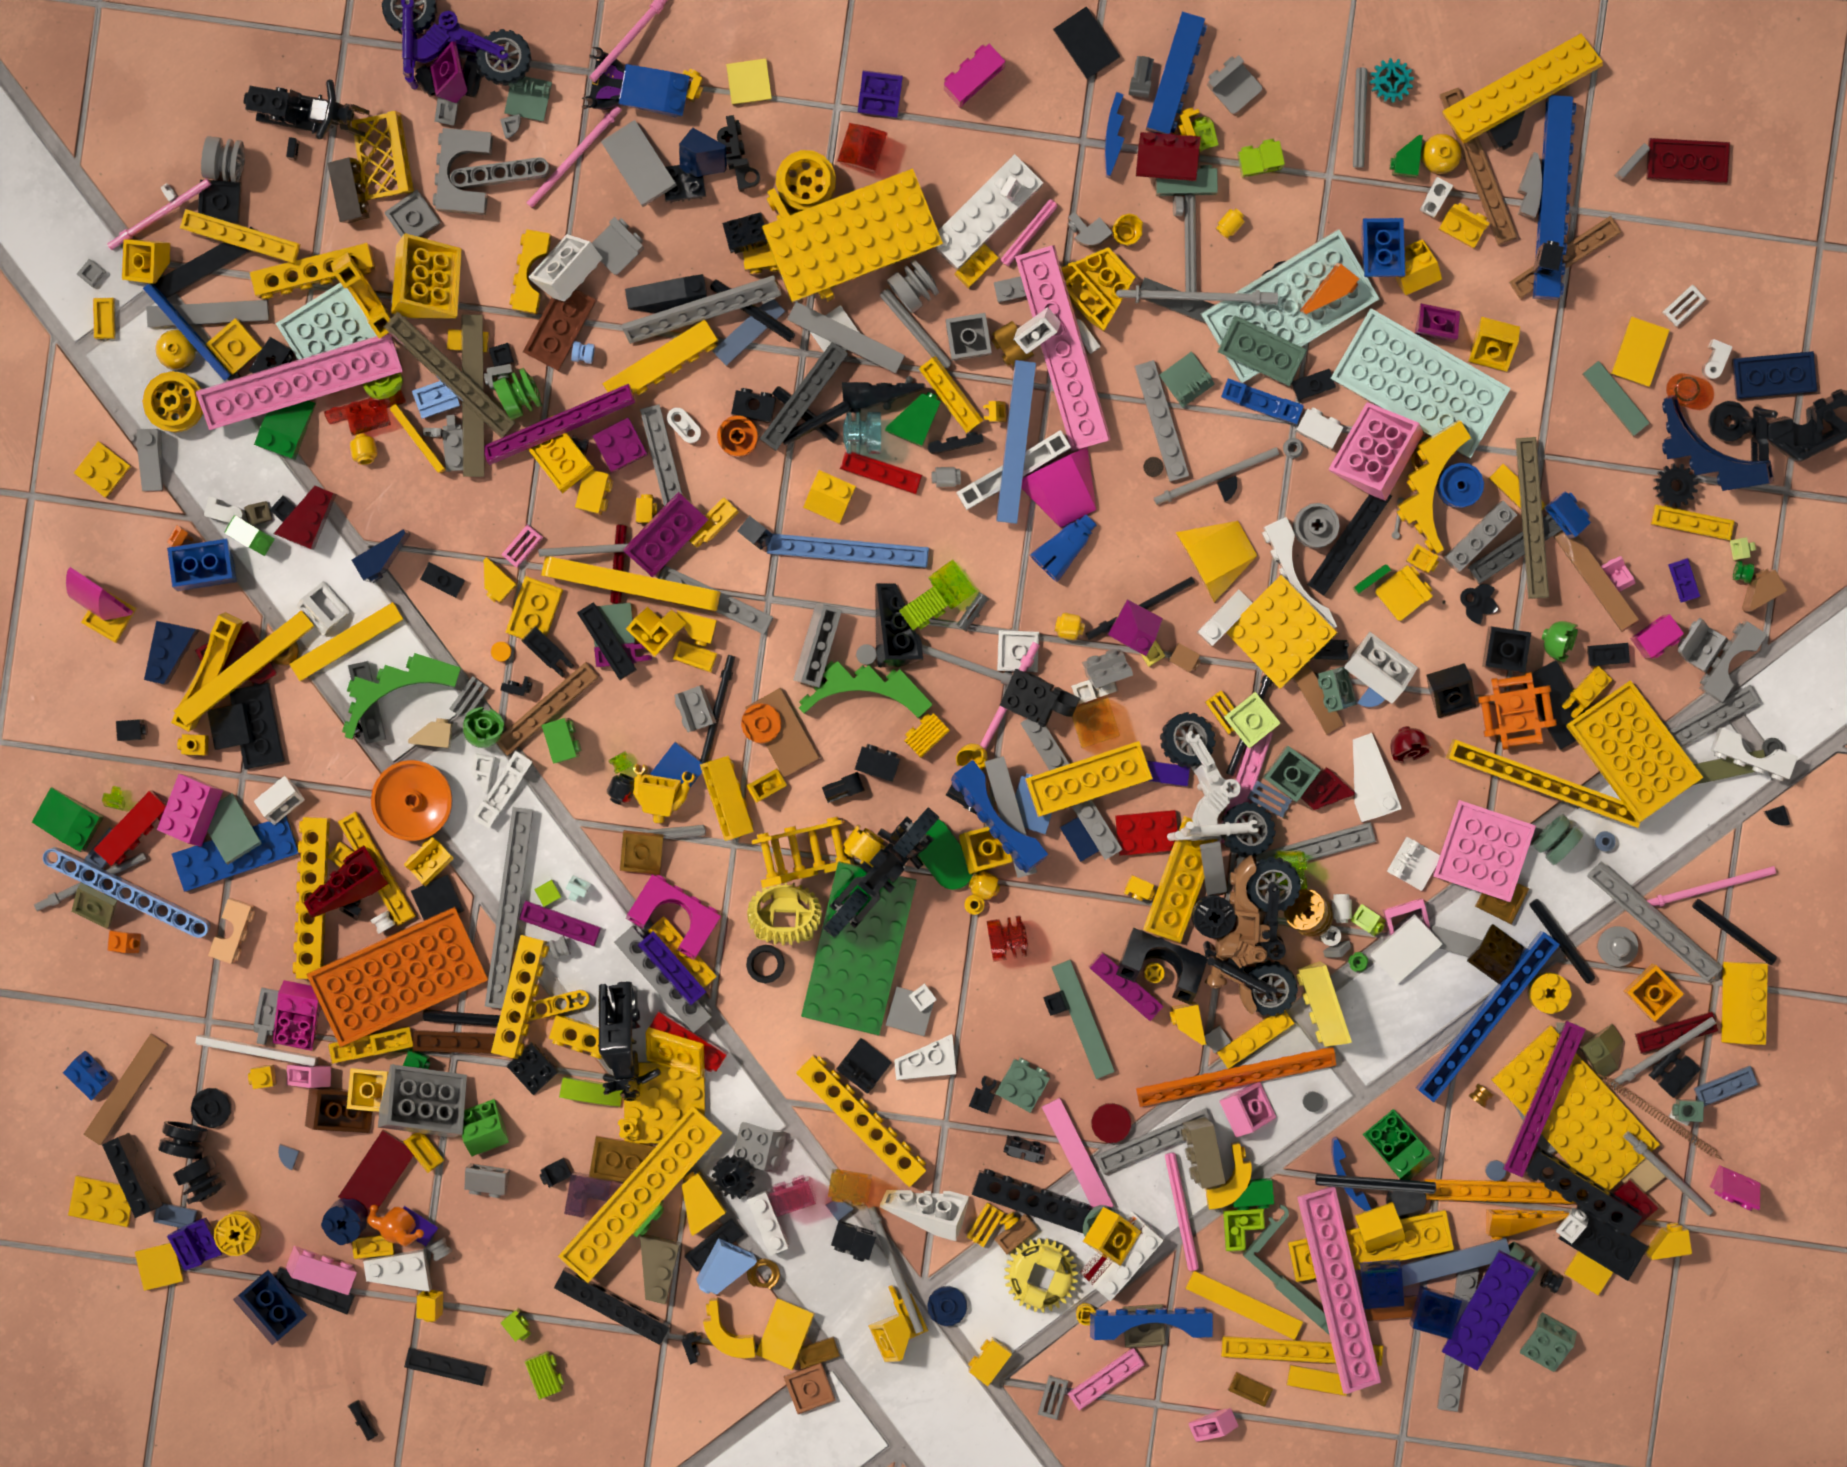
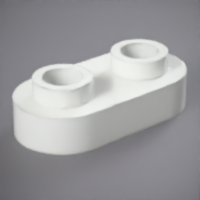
M673 408L669 411L667 415L668 423L687 443L697 442L701 437V430L691 417L681 408ZM675 415H681V421L675 422ZM689 430L695 431L693 437L687 435Z

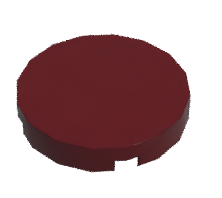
M1105 1103L1094 1111L1091 1127L1095 1136L1101 1141L1117 1143L1129 1134L1131 1118L1128 1111L1122 1105Z

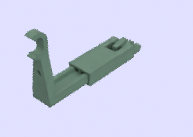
M1280 1204V1209L1284 1210L1283 1216L1278 1221L1268 1217L1271 1223L1243 1252V1256L1267 1276L1278 1291L1329 1334L1324 1311L1282 1274L1279 1276L1254 1254V1252L1258 1253L1288 1218V1209Z

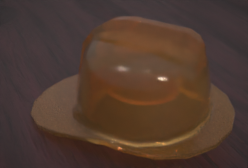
M1676 374L1669 379L1666 386L1667 396L1677 395L1679 405L1690 409H1705L1714 399L1712 385L1707 380L1690 374Z

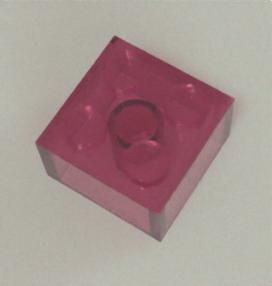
M804 1175L792 1178V1182L785 1184V1181L776 1183L770 1191V1197L777 1217L814 1205L817 1200L809 1176L804 1177Z

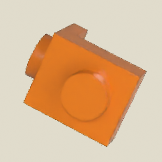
M109 930L107 950L120 953H139L141 934Z

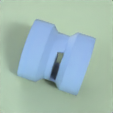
M574 341L571 361L579 362L581 360L587 364H592L595 344L588 343L587 345H582L581 342Z

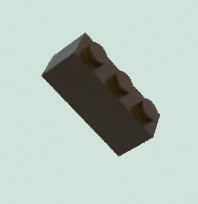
M348 157L327 163L339 221L341 223H352L370 218L368 213L370 212V206L364 194L366 188L360 175L361 165L357 159Z

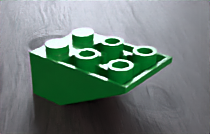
M1394 1109L1363 1133V1136L1400 1180H1411L1435 1160L1431 1152Z

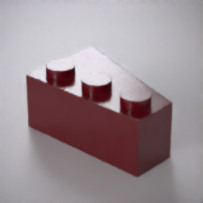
M314 485L273 534L314 550L337 494Z

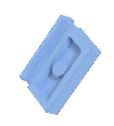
M441 381L412 391L422 419L460 406L457 396Z

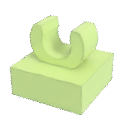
M1747 537L1730 540L1733 560L1751 557L1750 551L1756 550L1755 542L1748 543Z

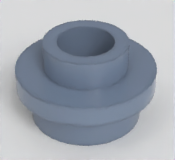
M1602 831L1597 834L1595 845L1601 851H1609L1615 846V837L1608 831ZM1605 837L1609 839V843L1607 845H1604L1602 843V840Z

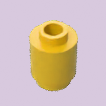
M1236 208L1234 211L1229 209L1217 223L1218 226L1215 229L1228 239L1245 223L1243 220L1245 216Z

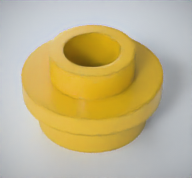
M975 895L968 896L964 903L966 911L972 915L981 913L984 909V900ZM972 901L978 902L977 908L974 909L970 906Z

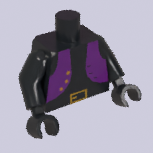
M592 47L597 51L596 56L589 54L591 59H599V61L596 60L595 69L609 55L603 52L600 47ZM617 58L596 82L592 81L590 96L582 97V99L588 101V105L582 106L583 109L592 107L593 109L607 110L618 105L625 66Z

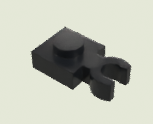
M984 1075L981 1080L982 1089L975 1088L969 1107L988 1114L995 1094L990 1093V1090L995 1088L997 1080L994 1079L991 1085H987L985 1083L987 1076Z

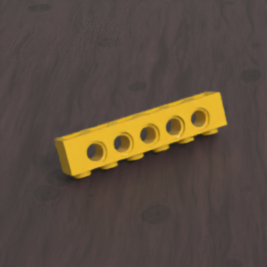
M363 243L296 260L295 264L288 262L249 272L255 296L265 300L273 298L275 293L281 292V295L292 293L295 288L300 287L301 290L312 288V284L320 282V285L332 283V279L337 277L333 272L328 271V265L346 252L349 253L351 258L355 257L357 259L356 265L363 275L369 274L371 269H375L370 245ZM312 267H317L318 274L315 277H309L308 271ZM292 272L298 273V279L295 282L289 281V275ZM272 277H278L279 279L276 287H271L269 284Z
M524 935L520 936L491 1053L518 1059L519 1055H522L524 1050V1044H522L523 1037L527 1036L529 1024H527L528 1017L532 1016L534 1011L533 998L537 996L539 991V985H537L538 978L542 976L544 971V965H542L543 958L547 957L549 951L548 941ZM530 953H534L536 957L532 964H529L527 961V956ZM528 972L531 979L525 984L522 981V975ZM520 992H524L526 996L523 1003H519L517 1000V995ZM516 1011L521 1015L517 1023L512 1020V1015ZM510 1031H513L516 1035L513 1042H509L507 1039Z

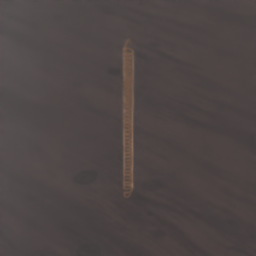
M1609 1076L1603 1077L1604 1079L1602 1080V1082H1604L1605 1078L1608 1077V1080L1606 1081L1605 1085L1610 1080ZM1628 1091V1092H1630L1629 1096H1630L1631 1094H1633V1096H1632V1098L1630 1099V1101L1633 1099L1634 1096H1636V1099L1639 1098V1101H1641V1100H1640V1097H1637V1095H1634V1093H1631V1091ZM1682 1127V1131L1685 1130V1133L1682 1135V1137H1684V1135L1686 1134V1132H1689V1131H1686V1129H1683V1127ZM1713 1148V1151L1711 1152L1710 1156L1713 1154L1714 1151H1716L1715 1156H1719L1717 1154V1150H1714Z

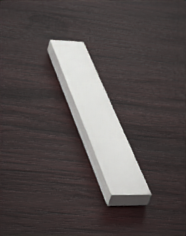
M205 1035L196 1036L195 1043L197 1045L315 1066L318 1063L317 1056Z

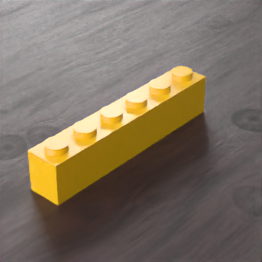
M703 320L602 384L607 392L629 384L633 395L636 393L641 395L648 390L647 386L653 382L657 385L666 379L664 376L669 372L674 374L683 368L681 365L685 362L692 363L700 358L698 354L703 351L708 353L717 347L716 343L719 341L706 320Z

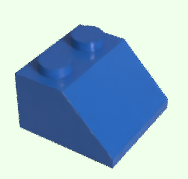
M1565 491L1544 508L1570 539L1578 536L1591 522L1589 521L1590 515L1587 511L1577 506L1576 503L1578 501L1571 492L1567 493Z

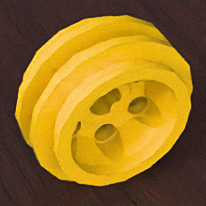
M800 150L791 153L781 162L776 172V187L780 198L787 206L797 211H803L831 200L836 189V175L832 164L824 155L812 150ZM803 163H809L810 168L804 170L802 168ZM791 170L797 172V175L793 178L789 176ZM817 170H821L823 172V175L821 177H817L815 175V172ZM803 178L811 179L812 183L807 187L806 185H801V180ZM792 185L797 187L794 193L789 191V187ZM821 185L823 190L819 193L816 192V186ZM807 193L810 195V198L803 199L802 195Z
M175 371L161 373L153 378L144 390L142 400L144 412L150 422L161 430L174 433L187 431L196 425L203 415L196 391L202 388L196 380L187 374ZM174 383V390H169L168 385ZM183 389H188V396L182 395ZM161 392V393H162L161 399L158 400V399H157V398H158V395H159V393ZM175 396L176 403L169 406V398L173 399ZM186 404L191 405L189 411L184 410ZM161 407L165 409V413L163 415H160L158 409ZM174 413L179 414V419L176 421L172 419Z

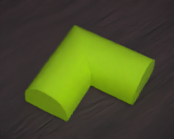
M1264 1209L1223 1211L1226 1252L1246 1250L1245 1230L1265 1229Z

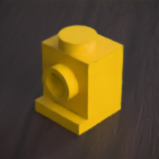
M641 494V498H636V523H649L653 519V515H657V503H654L653 495Z
M182 734V738H178L177 749L181 750V754L208 755L209 735ZM190 741H193L195 743V746L192 749L188 746V743Z
M1131 874L1123 893L1128 895L1131 892V897L1142 901L1145 898L1151 901L1156 890L1153 889L1154 884Z

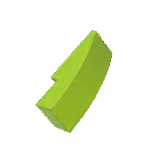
M564 1076L559 1098L620 1107L622 1100L620 1093L623 1090L604 1095L605 1087H603L602 1082Z

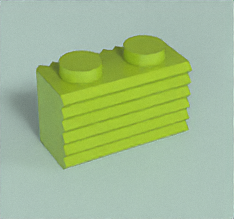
M933 586L899 611L912 630L917 627L921 630L930 624V618L934 616L937 619L946 613L944 608L948 606V603L936 586Z
M549 1351L525 1360V1365L539 1400L562 1391V1385L565 1382L562 1374H557L555 1368L557 1361L553 1354L550 1355Z

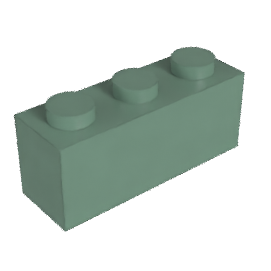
M1201 165L1200 169H1198L1196 181L1156 178V196L1216 195L1218 193L1217 168H1212V165Z

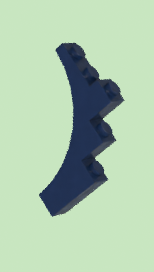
M1677 395L1664 398L1662 408L1664 414H1667L1668 419L1666 429L1668 434H1671L1662 443V450L1664 455H1667V459L1691 456L1689 460L1690 468L1694 470L1695 475L1719 472L1717 474V482L1721 486L1722 491L1769 484L1774 481L1771 460H1741L1725 455L1710 447L1688 424L1681 411Z

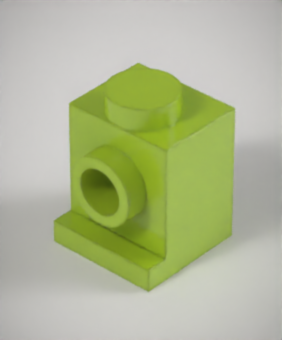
M519 1308L501 1321V1325L515 1342L519 1339L523 1341L532 1334L529 1331L530 1328L528 1326L530 1324L523 1315L519 1316Z

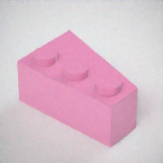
M295 1245L286 1265L291 1278L349 1295L357 1273L352 1267L353 1265L348 1262L341 1261L340 1263L329 1256H321Z

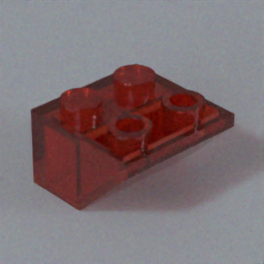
M849 123L837 162L876 174L888 132L869 126Z

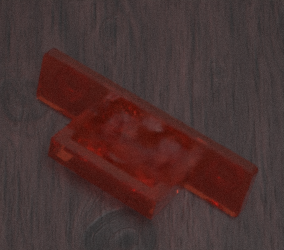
M399 390L395 395L386 399L370 397L344 406L333 407L330 410L324 411V415L329 424L348 420L350 432L354 436L391 425L387 408L395 404L406 403V398L402 390Z

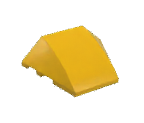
M1109 247L1061 267L1071 302L1090 323L1103 332L1123 298L1117 297L1116 292L1118 290H1129L1135 279L1134 274Z
M1238 521L1175 532L1204 582V586L1213 602L1225 592L1257 557Z

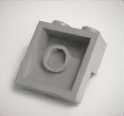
M1120 649L1108 650L1104 655L1091 656L1087 658V661L1082 662L1086 677L1095 689L1133 676L1132 669L1126 662L1125 655Z

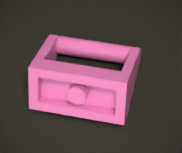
M1420 898L1382 910L1390 936L1394 933L1391 917L1420 909L1424 924L1431 929L1423 899Z

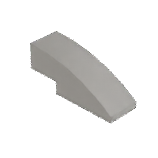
M1536 152L1530 157L1517 193L1525 195L1518 214L1532 220L1536 217L1542 192L1541 164L1539 155Z

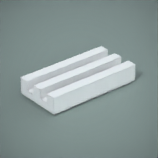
M1692 284L1662 313L1677 327L1706 298ZM1691 291H1693L1694 294L1687 301H1685L1674 313L1671 314L1669 312L1684 297H1686ZM1698 296L1700 299L1676 320L1674 317Z

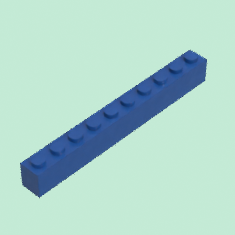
M1550 95L1546 98L1541 166L1542 192L1538 211L1536 254L1538 248L1543 243H1547V241L1558 242L1559 246L1564 247L1559 271L1551 277L1534 273L1533 299L1558 300L1564 292V283H1561V275L1565 274V263H1562L1563 255H1566L1567 243H1564V235H1567L1568 223H1565V215L1569 214V203H1566L1567 195H1570L1571 183H1568V175H1571L1572 163H1569V155L1573 154V143H1570V140L1575 130V123H1572V115H1575L1576 103H1573V97Z
M1543 931L1537 934L1519 957L1513 971L1494 988L1416 1086L1418 1091L1432 1102L1437 1100L1558 948L1559 943Z

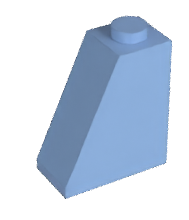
M718 1238L696 1278L699 1289L705 1293L710 1294L712 1292L717 1295L755 1265L757 1260L754 1253Z

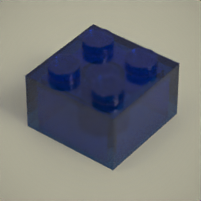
M1400 1259L1359 1262L1364 1309L1404 1306Z
M1420 1285L1409 1324L1413 1329L1451 1339L1462 1300L1459 1296Z

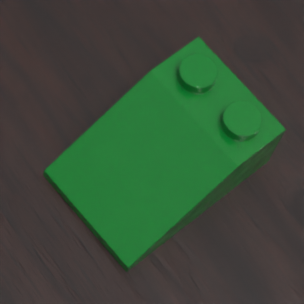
M307 400L266 413L254 445L296 460L316 403Z
M51 787L32 823L62 843L79 852H84L104 816Z

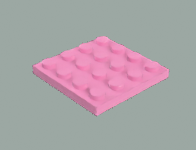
M1458 800L1433 876L1511 902L1536 825Z

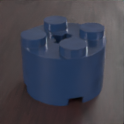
M339 1199L324 1214L321 1227L326 1236L338 1245L351 1243L366 1228L367 1211L356 1199Z

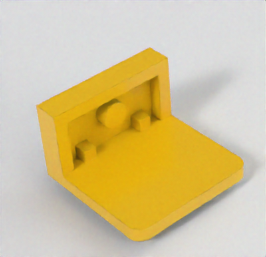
M754 243V249H752L751 244L747 245L749 251L743 246L746 272L759 274L765 269L779 271L768 243L766 246L756 248Z
M1404 566L1375 590L1376 595L1398 621L1403 620L1422 603L1427 602L1433 597L1431 594L1433 590L1426 582L1422 583L1418 578L1420 574L1413 566Z

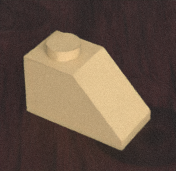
M436 718V722L428 723L409 738L408 743L451 748L453 724L448 723L449 719Z

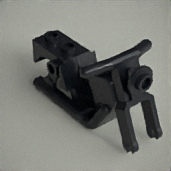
M331 79L326 81L328 100L323 99L321 94L316 98L301 95V93L290 89L289 93L285 88L276 87L273 90L256 86H249V90L245 93L243 100L246 111L257 113L256 121L312 131V134L316 133L317 139H323L328 131L340 125L341 130L356 136L365 137V132L351 127L350 123L353 121L354 111L363 115H369L370 113L369 110L354 104L345 103L343 105L336 102L334 81Z
M1838 389L1832 392L1830 397L1826 399L1821 398L1813 402V405L1806 409L1807 423L1803 425L1796 424L1792 418L1786 416L1777 418V411L1763 409L1761 405L1756 404L1752 410L1753 418L1743 417V422L1741 423L1744 433L1753 435L1751 438V461L1769 460V443L1787 457L1801 462L1847 439V422L1837 417L1833 411L1839 407L1847 406V390ZM1824 420L1831 425L1833 430L1822 435Z
M630 981L618 982L617 985L611 986L606 984L599 985L598 1047L601 1057L613 1071V1075H603V1080L606 1081V1083H603V1087H605L603 1093L604 1095H609L612 1092L623 1090L620 1096L625 1101H635L636 1098L640 1097L637 1086L645 1084L661 1074L660 1069L656 1068L643 1076H638V1054L636 1050H632V1044H636L637 1041L632 1039V1029L641 1027L638 1024L640 1011L638 1009L637 988ZM608 989L611 994L612 1005L608 996Z

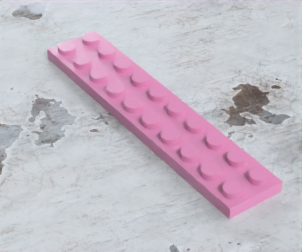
M1055 245L1015 256L1032 317H1035L1048 307L1061 322L1058 332L1041 343V348L1071 451L1111 440Z
M388 333L380 339L377 336L204 388L196 391L208 428L212 430L403 372V368L392 335Z
M1330 1186L1298 1196V1203L1343 1393L1348 1394L1381 1383L1336 1189Z

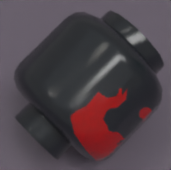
M623 773L613 776L607 788V794L611 797L610 800L618 805L630 802L633 796L634 779Z

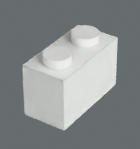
M1047 307L1019 327L1014 340L1027 354L1057 333L1061 322Z
M1313 407L1311 410L1306 409L1295 432L1331 450L1343 429L1340 426L1341 422L1333 417L1329 419L1323 417V412Z
M284 776L262 793L254 803L262 815L275 825L305 799L295 784Z

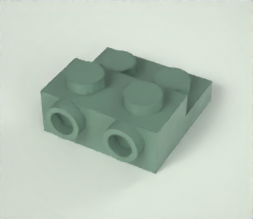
M1344 666L1318 673V684L1323 690V702L1329 713L1357 704L1349 671Z
M1021 1057L1019 1060L1014 1058L995 1094L1031 1113L1050 1077L1047 1076L1048 1072L1042 1068L1037 1067V1069L1030 1067L1029 1061Z

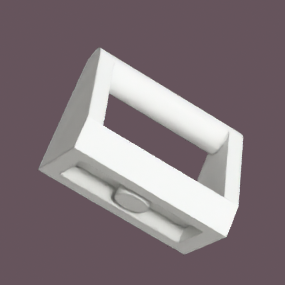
M324 581L302 597L297 604V607L322 635L330 631L350 612ZM320 590L341 612L332 621L311 599Z

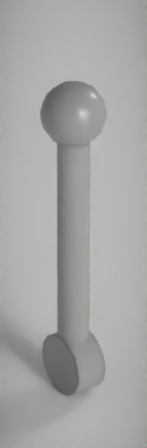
M1400 497L1398 498L1397 503L1400 504L1405 499ZM1398 514L1396 517L1395 530L1392 533L1393 539H1398L1400 536L1398 532L1400 524V518Z

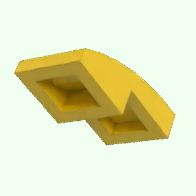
M984 244L954 275L969 288L998 260V257Z

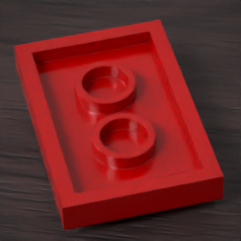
M1175 810L1115 815L1117 842L1122 848L1118 852L1119 856L1172 851L1175 840L1169 841L1167 835L1177 832Z

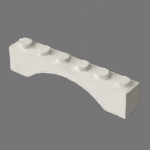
M1061 430L1025 452L1023 477L1071 448ZM1003 465L956 492L966 511L1000 491Z
M1287 517L1263 527V538L1266 543L1270 542L1273 549L1270 553L1274 561H1278L1281 566L1279 569L1280 575H1283L1336 628L1337 625L1329 608L1311 598L1297 579L1292 561V546L1295 534Z

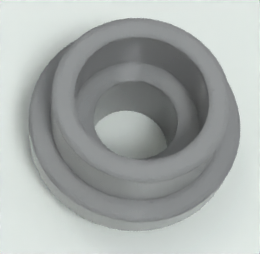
M1290 438L1284 443L1283 452L1289 458H1297L1303 452V444L1299 439ZM1290 445H1295L1297 450L1291 452L1289 449Z

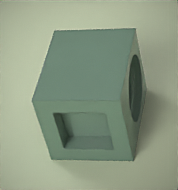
M1676 1099V1104L1672 1106V1115L1675 1116L1676 1120L1703 1122V1101ZM1690 1105L1692 1112L1685 1116L1683 1109L1685 1106Z

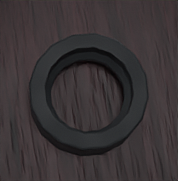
M766 944L753 949L747 957L746 963L747 971L752 979L765 984L778 979L784 971L785 965L784 957L780 950ZM763 952L773 954L778 963L775 972L768 976L760 975L754 969V959Z

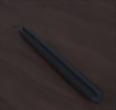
M1316 1174L1315 1184L1319 1186L1430 1194L1436 1192L1435 1182Z

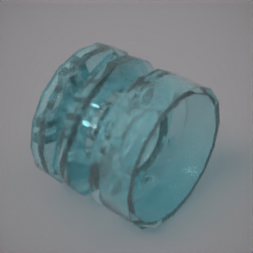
M846 412V418L843 423V443L847 454H852V445H856L857 454H860L862 445H866L868 454H881V412H867L866 421H861L860 412H856V421H852V412Z

